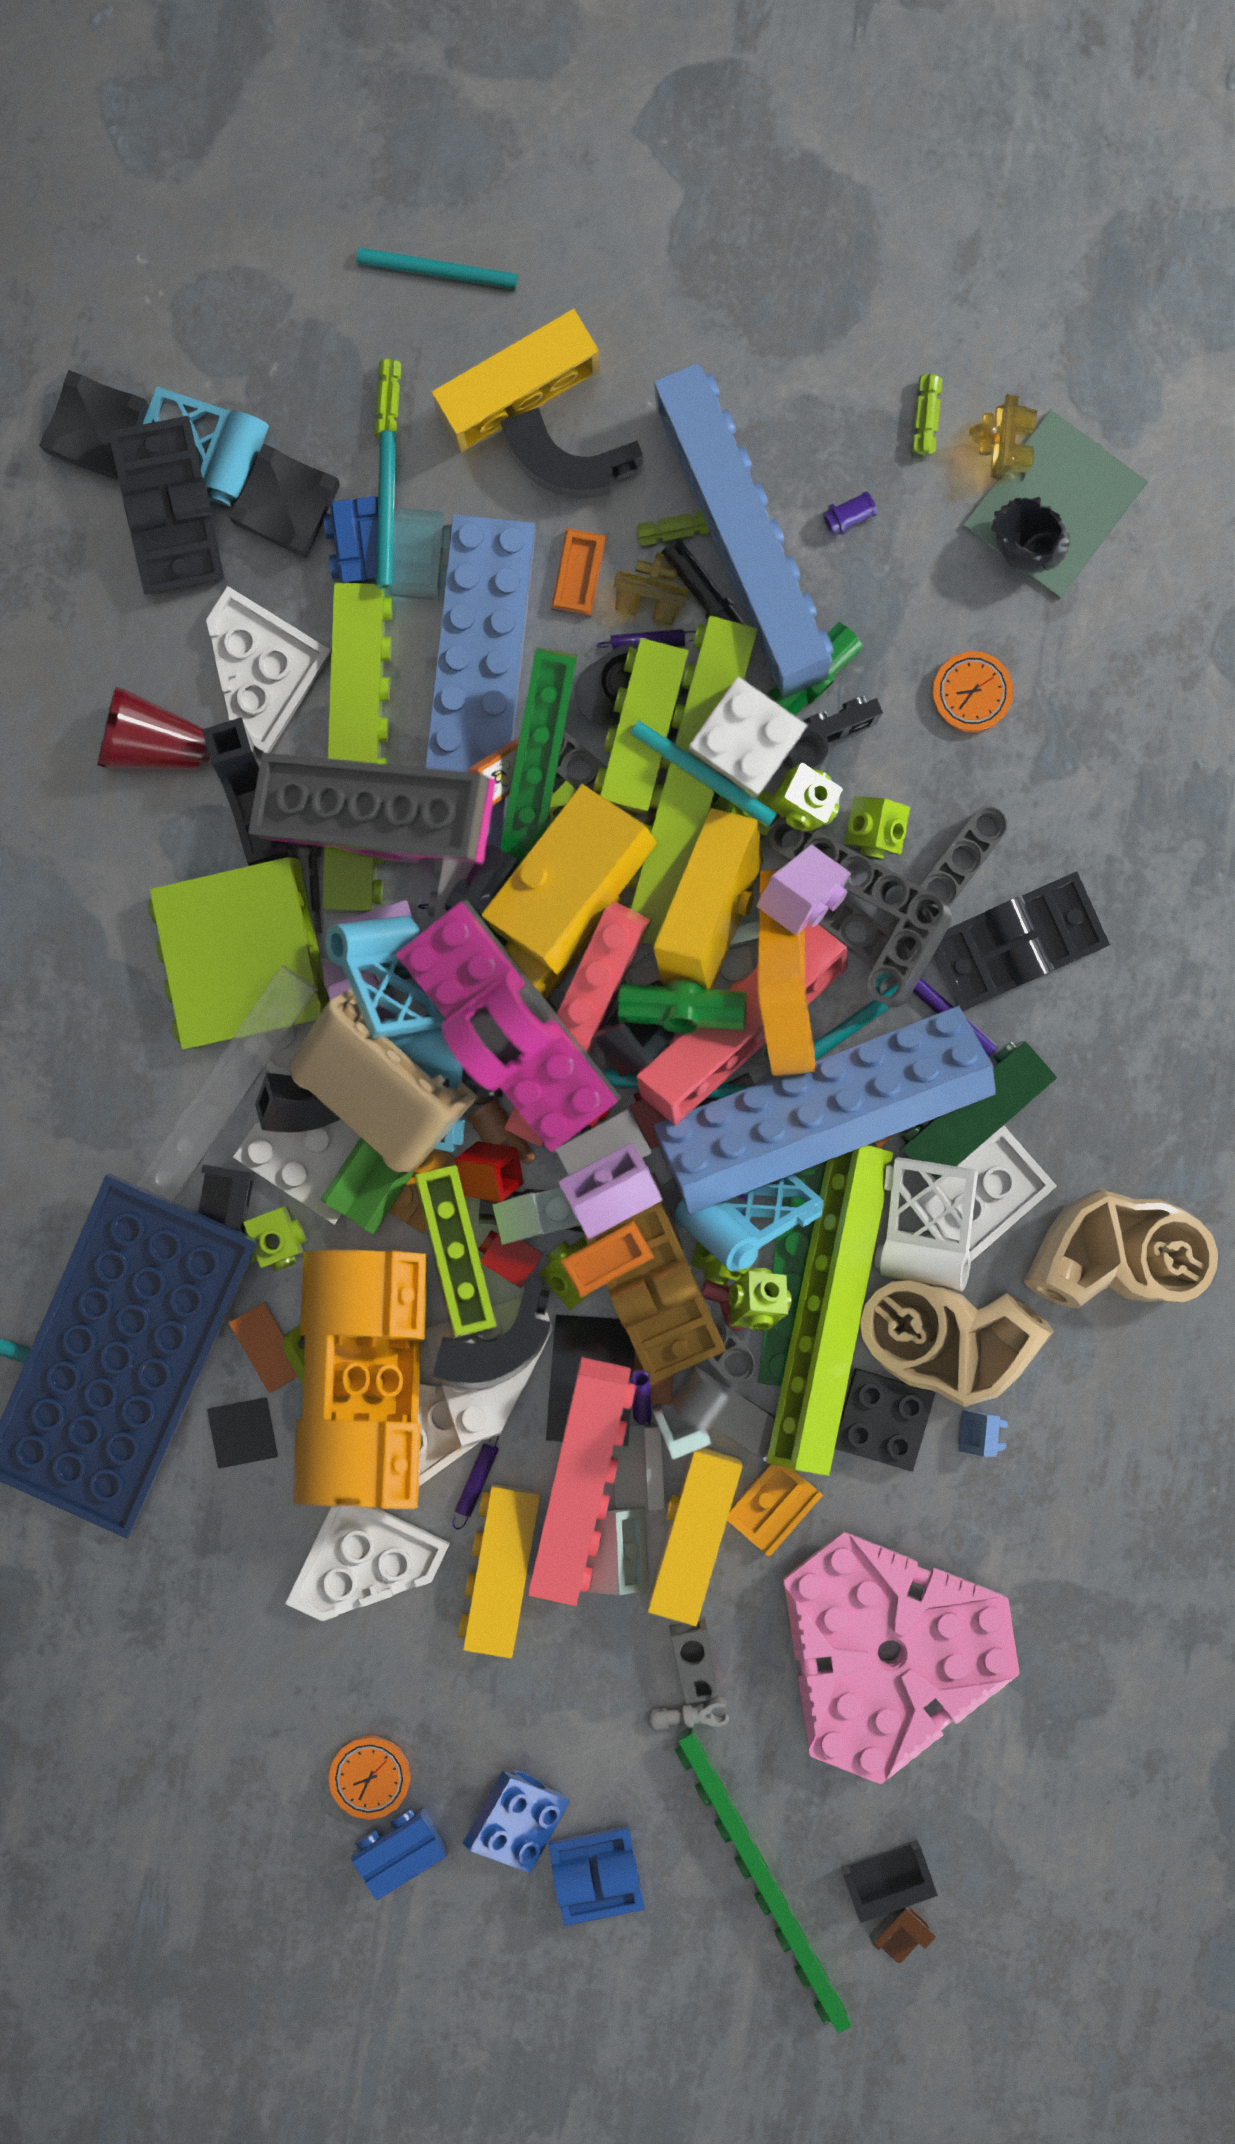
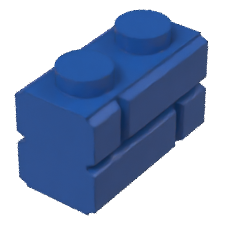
M378 496L329 503L331 514L324 515L323 517L327 540L334 539L336 554L329 555L332 580L340 579V583L376 584Z
M423 1807L413 1813L411 1808L403 1810L390 1820L391 1828L380 1835L376 1830H372L355 1842L357 1849L352 1853V1863L376 1900L384 1897L447 1857L448 1846Z

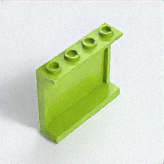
M287 857L150 889L151 899L148 901V911L153 923L157 924L159 939L156 941V950L159 960L165 963L168 979L164 981V990L168 1001L173 1003L176 1019L172 1022V1029L176 1041L181 1043L182 1050L199 1049L205 1045L316 1022L321 1012L328 1005L329 997L324 985L322 963L300 859Z

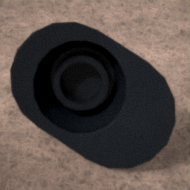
M628 643L614 649L589 665L579 675L575 685V701L579 711L589 721L600 726L619 724L621 713L614 711L619 688L628 689L632 673L624 671L629 648L638 649L639 643Z

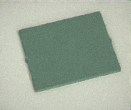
M1050 410L963 527L1002 555L997 545L996 532L992 531L993 520L996 518L994 517V512L1001 510L1003 505H1008L1009 501H1014L1015 498L1023 499L1026 497L1033 499L1041 497L1042 506L1050 505L1053 511L1060 514L1062 523L1070 535V546L1068 547V553L1065 554V559L1058 566H1055L1054 569L1044 570L1042 573L1026 574L1060 599L1148 482L1103 449L1100 443H1095L1061 416Z

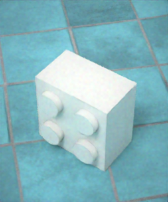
M738 677L693 740L688 751L756 798L807 725Z

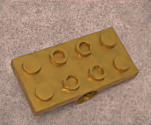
M661 1201L590 1239L583 1232L589 1245L634 1220L654 1255V1258L606 1284L617 1315L630 1337L643 1369L650 1375V1384L726 1352V1347Z

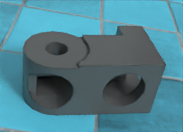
M698 1620L697 1626L686 1623L670 1625L679 1680L682 1683L686 1704L718 1698L706 1620Z

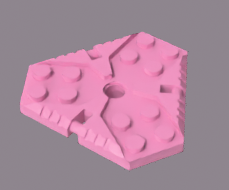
M841 1531L783 1578L795 1660H800L802 1672L798 1673L797 1676L810 1757L878 1784H883L908 1764L910 1760L917 1757L920 1752L944 1735L941 1731L952 1721L958 1724L979 1705H982L989 1697L993 1696L1020 1674L1009 1600L1003 1594L938 1568L931 1567V1570L928 1571L918 1567V1561ZM912 1582L924 1586L919 1599L907 1594ZM888 1640L896 1641L900 1645L898 1656L892 1660L881 1659L878 1656L879 1646ZM830 1656L832 1669L818 1671L816 1658ZM936 1698L943 1708L930 1717L924 1707Z

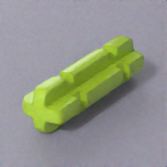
M381 359L379 362L378 376L381 381L377 382L375 414L378 419L374 421V435L377 439H380L381 431L391 430L395 433L397 431V423L394 418H398L400 386L397 380L401 378L400 361L394 359Z
M923 374L919 377L917 392H921V396H918L916 401L914 430H917V434L913 435L912 451L919 455H932L936 451L937 437H933V433L938 432L941 399H937V395L942 393L943 380L935 374Z
M697 511L696 516L693 517L690 516V513L658 519V524L653 525L652 521L639 523L636 526L638 541L642 547L657 545L656 540L661 539L662 543H666L677 538L695 537V532H700V535L710 534L701 511Z

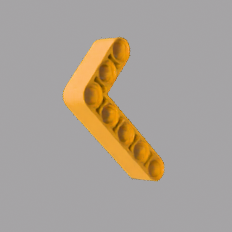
M780 869L760 871V898L771 877ZM760 909L758 989L773 1076L814 1073L815 1053L805 995V928L795 935Z

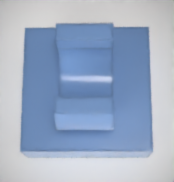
M962 1410L959 1451L985 1457H997V1451L1006 1449L1005 1443L998 1442L999 1427L1007 1428L1008 1422L1000 1419L999 1415Z

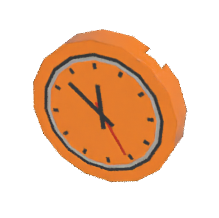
M965 651L952 656L939 668L932 683V701L937 714L948 725L961 732L979 733L993 728L1007 714L1013 701V682L1008 669L997 658L985 652Z
M367 1735L356 1737L341 1747L332 1760L328 1780L331 1795L341 1809L353 1817L371 1820L385 1817L400 1806L407 1796L411 1773L409 1761L399 1746L379 1736Z

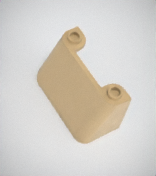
M351 988L328 1003L289 1063V1069L292 1072L291 1077L294 1082L304 1089H309L382 1155L385 1164L396 1172H413L478 1097L463 1083L457 1089H450L442 1085L446 1080L442 1075L439 1074L432 1079L386 1037L372 1039Z

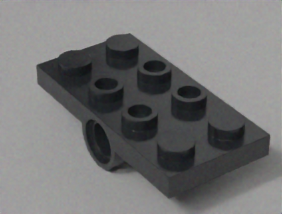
M189 415L107 431L144 595L224 579L211 519L209 498L201 473Z
M861 696L842 704L843 709L837 714L828 716L827 711H823L804 719L803 721L807 727L782 762L785 769L789 771L803 763L811 769L820 770L828 754L829 743L878 723L883 714L878 698L867 701L865 696ZM807 746L813 750L815 758L803 760L796 754L795 748Z
M1076 871L948 928L934 956L956 1005L964 1011L1110 946V943Z

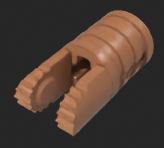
M497 1098L466 1117L469 1123L471 1122L474 1126V1130L480 1135L482 1142L503 1145L502 1143L507 1141L510 1146L517 1147L519 1159L526 1165L536 1160L534 1152L525 1139L504 1129L509 1117L506 1115L504 1108L500 1106Z

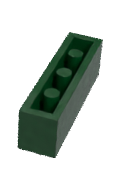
M1010 1041L993 1055V1058L997 1061L993 1065L995 1095L936 1117L925 1126L919 1124L911 1127L901 1136L905 1143L899 1150L907 1159L957 1167L1058 1077L1026 1041L1019 1042L1016 1046ZM931 1174V1175L934 1177L935 1180H937V1179H939L941 1176H943V1175Z

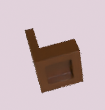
M908 1906L889 1913L869 1934L872 1945L877 1950L882 1948L897 1963H902L919 1944L926 1949L936 1938L932 1926L912 1907Z

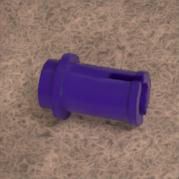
M865 491L861 495L838 506L834 504L829 505L828 510L823 512V518L832 535L838 532L843 535L846 533V528L869 517L876 516L877 508L869 492Z

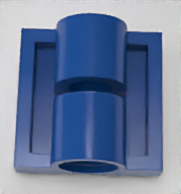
M516 1769L512 1773L502 1771L462 1844L471 1852L531 1873L568 1807L570 1800L562 1793L547 1788L543 1783Z
M629 1825L548 1841L554 1886L564 1926L645 1910Z

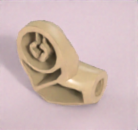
M1096 1190L1063 1208L1047 1231L1024 1283L1031 1291L1041 1297L1070 1308H1080L1096 1294L1108 1287L1129 1300L1183 1303L1199 1297L1211 1285L1217 1271L1218 1250L1213 1235L1203 1223L1182 1208L1160 1199H1131L1109 1191Z
M913 1280L891 1282L876 1290L865 1304L860 1320L862 1338L873 1357L888 1372L909 1386L936 1391L964 1407L999 1397L1021 1376L1054 1333L1051 1326L1041 1315L1010 1293L1004 1294L987 1306L976 1309L962 1294L944 1287H932Z

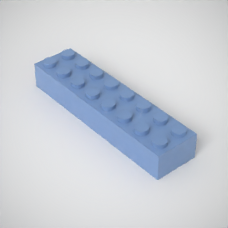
M699 362L655 380L654 389L657 413L702 516H704L706 525L751 627L758 628L756 639L782 698L828 680L829 665L833 664L830 654L834 653L831 641L825 630L819 632L817 630L814 619L817 616V611L813 600L808 592L802 594L798 583V580L801 579L800 572L793 556L785 557L781 543L785 542L777 520L769 521L765 508V506H768L766 494L760 482L755 484L752 482L749 472L752 469V464L745 447L737 448L733 435L736 433V428L727 409L721 411L717 397H720V392L712 373L705 375Z
M453 514L426 768L468 772V768L514 739L536 539L535 523ZM507 796L494 804L491 809L486 843L489 842L498 848L501 846Z
M957 1006L815 1062L814 1073L777 1076L693 1109L676 1126L667 1119L655 1124L654 1129L661 1155L690 1215L995 1095L993 1066L961 1008Z

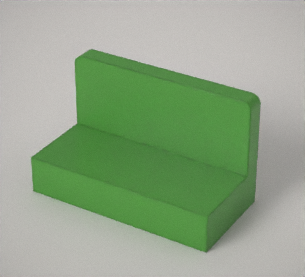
M360 1137L321 1197V1201L374 1235L414 1171L396 1172L383 1161V1156Z

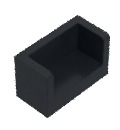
M655 981L647 985L665 987L661 981ZM618 1008L592 1039L622 1077L649 1066L676 1033L668 1031L660 1024L619 1022Z
M208 1164L202 1165L201 1173H205L198 1213L245 1234L246 1228L243 1222L247 1221L255 1173Z
M918 1840L841 1866L860 1923L938 1896Z

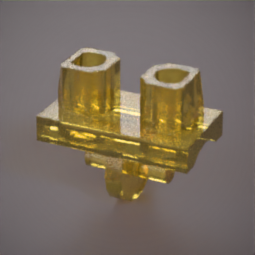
M1009 394L1005 396L1004 404L996 407L995 423L994 414L983 413L982 424L974 425L969 429V439L980 444V455H991L992 450L990 478L1003 479L1008 472H1028L1033 465V446L1015 444L1016 434L1032 435L1036 427L1037 410L1018 405L1019 396Z
M656 553L653 563L639 559L637 561L635 571L650 575L649 578L619 570L613 588L617 589L615 610L636 615L642 595L656 599L652 619L672 625L680 610V606L684 607L687 601L689 589L659 581V578L674 582L677 570L662 566L665 554Z

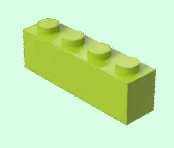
M640 638L638 649L629 648L624 668L625 672L632 673L628 689L619 688L614 711L621 713L618 729L609 727L604 751L611 753L608 768L599 767L593 790L600 792L601 797L618 808L647 815L662 755L630 733L640 720L667 738L689 650Z
M457 1165L416 1174L414 1181L453 1339L494 1330L496 1323Z

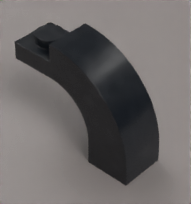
M539 407L500 421L507 447L523 473L540 487L561 496L595 498L611 494V485L608 477L615 476L616 480L627 478L637 473V467L643 465V453L638 440L590 457L575 456L563 451L549 436Z
M242 717L202 729L212 765L221 781L231 807L248 866L290 857L285 842L264 840L248 834L260 760Z
M266 1073L255 1102L262 1130L286 1133L303 1132L330 1125L341 1119L309 1089H304L297 1085L291 1075Z
M528 1274L517 1318L508 1332L500 1338L489 1343L471 1344L443 1337L432 1374L433 1383L459 1389H482L501 1384L522 1372L536 1358L550 1330V1321L536 1318L537 1313L545 1315L551 1291L544 1290L545 1278Z

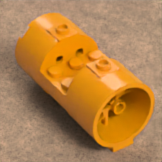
M353 1250L303 1252L300 1336L305 1337L302 1420H296L292 1504L418 1508L421 1424L418 1423L421 1341L425 1340L428 1264L426 1254Z

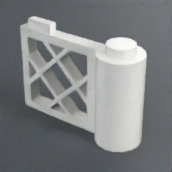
M901 1157L895 1159L894 1165H887L884 1190L891 1191L887 1238L885 1244L878 1245L875 1254V1268L880 1269L883 1278L901 1281L913 1280L929 1286L944 1287L957 1291L965 1289L971 1263L969 1246L978 1170ZM905 1169L919 1171L929 1184L927 1188L915 1197L903 1183ZM931 1174H937V1175H943V1176H941L939 1179L935 1180L934 1177H933ZM949 1176L966 1179L964 1196L955 1203L951 1201L939 1185ZM932 1189L947 1208L933 1220L930 1219L917 1202L918 1199ZM902 1196H903V1197L905 1198V1200L907 1201V1203H905V1204L901 1207V1201H902ZM963 1203V1211L961 1214L957 1207ZM909 1206L912 1207L925 1224L915 1233L898 1230L900 1213ZM948 1213H951L961 1226L959 1240L945 1238L935 1223ZM928 1229L932 1235L922 1233Z

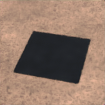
M266 1397L207 1409L218 1468L278 1457Z

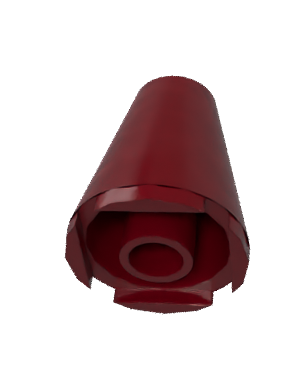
M115 687L97 766L127 769L198 770L201 762L208 764L210 759L202 731L204 728L124 688Z

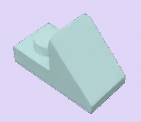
M561 1187L535 1194H525L492 1205L502 1245L581 1226Z

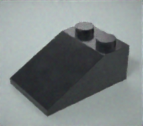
M556 1314L546 1441H563L582 1357L631 1368L628 1382L631 1384L635 1349L620 1319ZM626 1408L622 1409L620 1421L627 1422L622 1446H628L631 1409Z

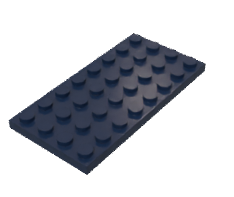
M106 1174L1 1417L0 1482L128 1539L137 1523L259 1240L113 1174Z

